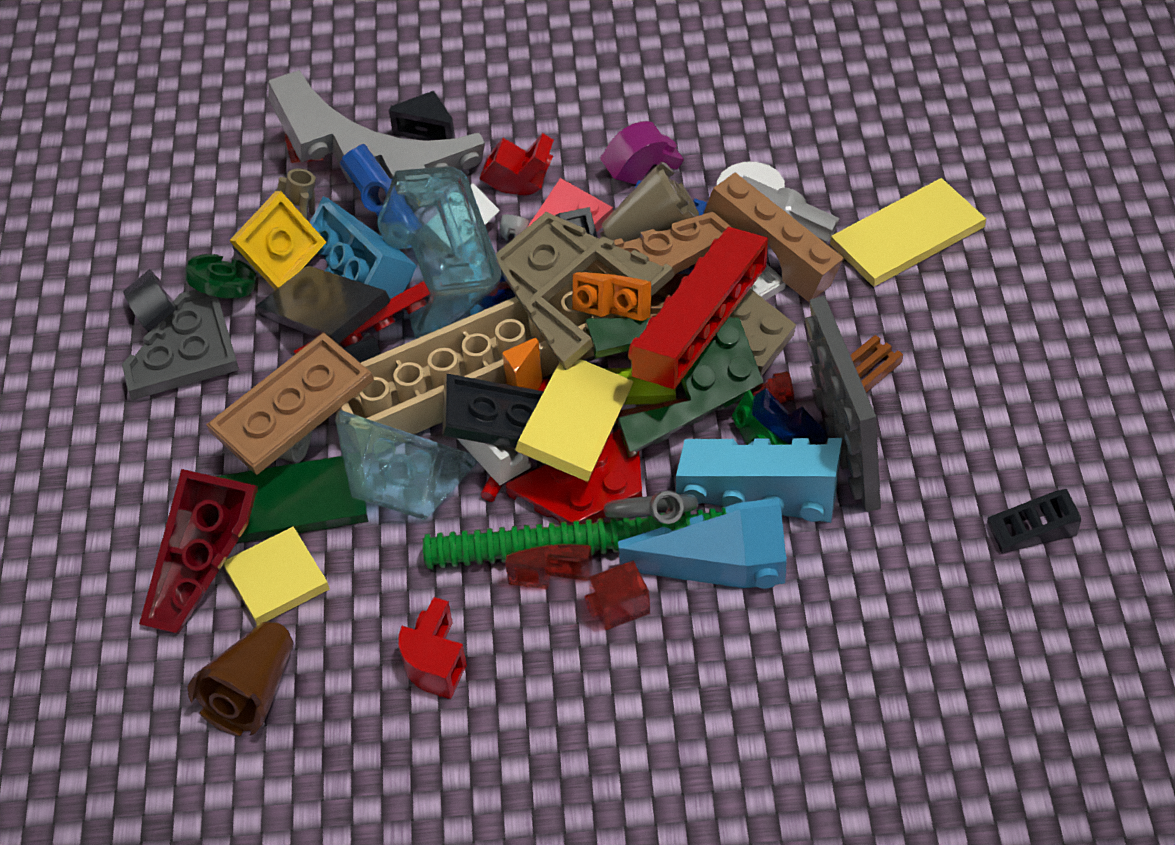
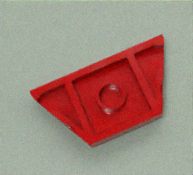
M618 430L609 435L588 482L546 464L506 483V492L514 500L520 497L533 504L534 511L546 517L555 518L560 525L561 522L565 521L567 525H573V521L579 520V524H586L587 519H591L592 523H595L599 518L607 517L603 512V507L607 502L642 497L640 454L638 451L636 456L628 458L620 431Z

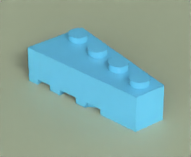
M793 438L792 445H772L770 439H754L748 445H738L734 439H685L676 474V493L694 495L698 499V504L705 503L725 507L742 502L779 498L781 513L784 516L803 518L810 522L823 521L831 523L838 486L842 438H828L827 444L810 445L809 438Z

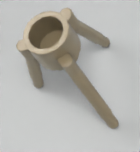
M300 168L290 170L287 173V178L279 177L276 191L285 192L286 197L291 203L299 206V212L306 219L307 205L309 214L314 215L316 211L314 189L316 177L310 171Z

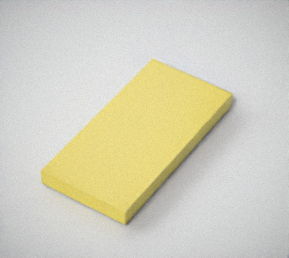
M940 178L831 236L830 245L875 287L984 228L986 218L947 182Z
M580 358L567 370L559 362L518 440L515 451L588 482L634 381Z

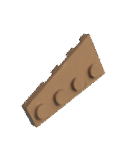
M709 212L672 223L669 230L655 231L651 229L641 232V236L638 239L624 242L620 238L613 241L615 246L632 252L635 250L647 255L649 261L658 265H670L673 267L675 275L695 264L699 257H704L709 251L712 241L715 238L718 239L725 229L731 226L714 212ZM598 259L587 267L592 273L616 275Z

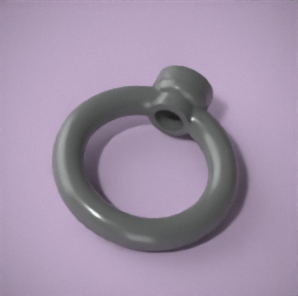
M660 491L654 496L607 502L603 507V512L609 518L652 516L660 523L671 524L679 520L683 512L696 509L698 499L691 494ZM657 511H666V513L660 515Z

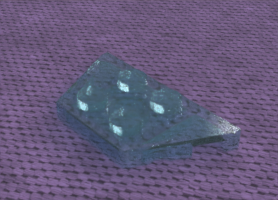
M342 410L336 415L335 422L350 492L354 498L426 520L478 463L470 453Z

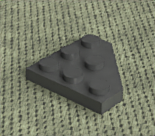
M196 289L181 293L173 301L176 310L149 331L143 338L144 345L136 355L130 354L122 364L131 400L239 370L218 297L199 292Z

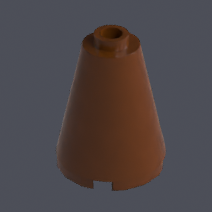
M262 622L194 674L187 685L188 698L191 703L195 698L203 707L199 714L217 729L235 736H241L243 731H251L250 735L256 734L265 722L293 649V640L288 629L276 622Z

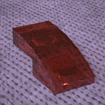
M559 544L534 547L507 555L505 561L509 585L548 589L551 576L590 581L593 569L591 546Z

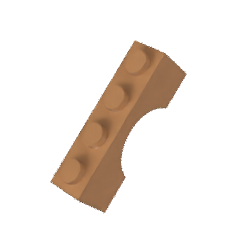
M736 172L713 188L704 214L714 212L732 228L768 237V245L780 262L782 281L808 302L810 299L818 297L831 286L844 257Z

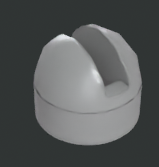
M502 215L500 222L501 236L507 241L510 234L514 235L515 238L528 227L529 221L516 215Z

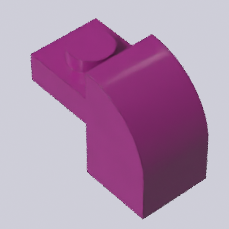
M650 121L637 122L622 129L610 141L599 158L614 179L632 184H637L638 180L642 181L653 164L658 165L664 162L671 169L678 170L685 160L676 149L677 144L670 137L661 134L653 122Z

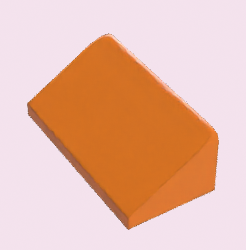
M537 338L530 339L502 352L506 384L538 390L543 380L539 341Z

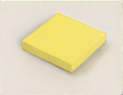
M294 527L226 559L223 563L225 571L257 626L330 590L327 580Z

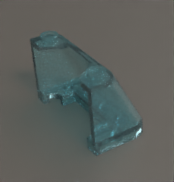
M445 166L395 171L377 219V224L383 240L389 246L396 249L413 248L424 282L431 293L427 305L413 312L411 316V326L417 339L458 321L496 289L502 274L469 180L461 170Z

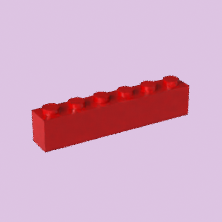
M727 227L718 239L715 238L712 241L710 249L705 256L698 258L692 272L688 277L684 276L676 292L666 298L660 312L656 317L652 316L649 319L643 333L639 338L635 337L631 342L628 357L632 360V377L673 390L677 387L765 270L768 237Z

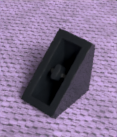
M434 90L395 104L389 109L393 135L424 141L455 139L453 118Z

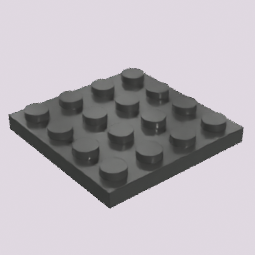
M825 295L810 299L811 316L806 317L805 322L811 340H813L808 342V350L814 364L810 366L812 380L816 387L812 389L814 402L818 411L825 410L827 417L824 418V425L828 437L842 438L840 467L842 470L849 469L851 477L848 478V484L853 499H861L866 512L881 509L876 415Z

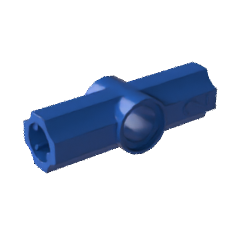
M360 144L347 152L339 163L361 192L363 205L368 210L377 214L399 246H403L419 236L425 229V226L404 199L401 185L396 180L388 177L365 144ZM380 187L383 188L386 193V200L384 203L379 198L378 192Z

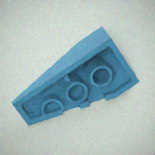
M322 197L310 224L326 241L325 245L318 251V254L323 255L326 259L328 267L325 271L386 290L390 299L404 292L413 278L417 265L401 250L329 198Z
M779 498L733 504L725 507L726 514L706 521L703 515L690 518V525L672 531L669 528L662 527L618 541L620 570L739 588H771L777 584H784L787 560Z

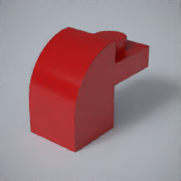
M542 133L529 149L525 151L507 139L502 138L487 156L479 179L507 194L527 196L536 193L541 189L547 169L553 159L550 150L554 139Z
M433 597L427 611L422 610L420 612L415 629L401 626L398 644L404 669L410 681L423 691L451 699L467 663L463 644L445 639L453 624L449 601Z

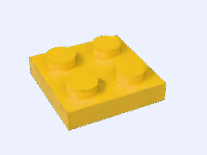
M275 191L229 240L274 290H277L299 273L326 243L324 238L282 191Z

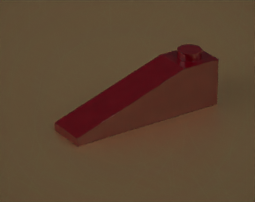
M181 469L140 618V625L177 634L180 633L248 526L258 486Z

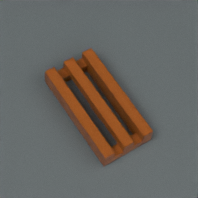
M877 335L871 337L850 355L860 379L882 358L886 359L861 381L866 393L903 361V353L898 350L895 353L892 352V346L887 342L882 345L880 343L881 338Z

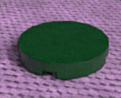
M202 254L188 261L184 280L189 286L199 292L215 297L241 298L250 295L255 289L256 272L241 260L232 258L230 263L222 261L223 256L218 254Z

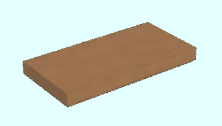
M323 332L206 425L213 436L253 473L258 475L371 384L374 378L367 368Z

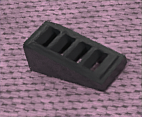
M1062 489L987 518V523L1001 553H1006L1077 536L1081 515L1068 490ZM1044 516L1047 523L1043 525L1039 517ZM1023 521H1028L1031 530H1026ZM1012 524L1017 535L1011 537L1006 525Z

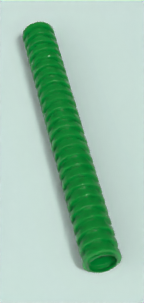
M722 507L721 512H716L715 508H710L709 513H703V510L699 509L697 514H691L690 511L684 512V515L679 520L671 524L660 523L652 516H648L643 519L635 517L632 520L623 518L620 521H617L616 518H610L609 522H604L603 518H599L598 523H592L591 519H587L586 524H579V520L573 521V525H567L565 521L561 522V526L549 523V527H542V524H536V528L531 529L529 525H524V529L518 530L517 526H512L509 531H505V527H499L497 532H493L492 528H487L486 533H481L480 529H475L474 534H468V531L464 530L462 535H456L455 531L450 532L449 536H444L443 533H437V537L425 534L423 538L424 563L428 569H433L434 565L446 568V564L452 563L453 567H458V564L464 562L465 566H470L472 561H477L478 565H482L484 560H489L490 564H494L496 559H501L503 563H506L508 558H514L515 562L520 561V557L532 560L533 556L545 559V555H551L552 558H557V554L562 553L564 557H569L570 553L576 552L577 556H582L584 551H588L589 555H594L595 550H601V554H606L607 549H613V552L617 553L619 552L618 541L662 527L674 531L690 525V518L703 515L706 521L726 514V509Z

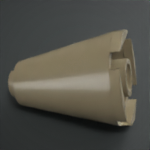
M661 162L603 221V231L600 232V236L612 241L622 238L624 242L640 238L641 232L651 229L655 231L669 230L672 223L696 217L700 214L683 184H678L675 180L672 181L669 178L675 173L666 163Z

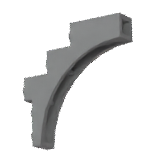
M300 70L268 80L269 101L301 163L311 159H321L328 153L333 152L349 184L353 183V181L339 162L347 152L360 144H365L388 177L396 180L401 185L403 197L408 202L417 201L428 194L429 180H440L451 172L462 168H473L483 160L485 142L480 133L455 139L432 141L401 139L372 131L341 115L311 88Z

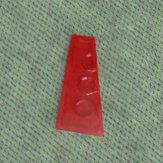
M422 281L391 298L388 305L338 345H342L344 348L363 340L361 333L373 327L378 332L395 323L393 316L405 310L409 315L428 305L426 299L430 297L431 293L425 282ZM307 343L306 345H304V346H302V347H300V348L294 350V353H295V354L298 353L300 350H302V349H303L305 346H307L309 343Z

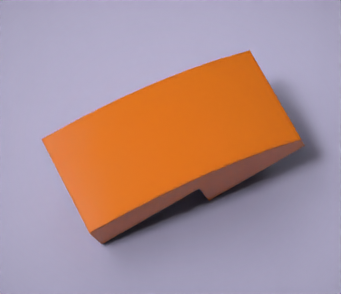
M576 272L573 274L572 309L600 317L612 313L643 321L650 318L651 281L611 274Z

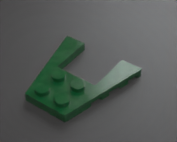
M739 317L728 318L681 380L688 401L618 418L617 425L628 458L636 456L638 451L653 443L656 445L670 438V435L677 430L702 421L704 416L719 408L722 410L743 398L747 390H750L753 394L762 388L763 380ZM631 318L586 319L585 329L587 335L592 338V350L595 358L629 351L631 342L635 337L639 338L643 333L650 318L643 321Z

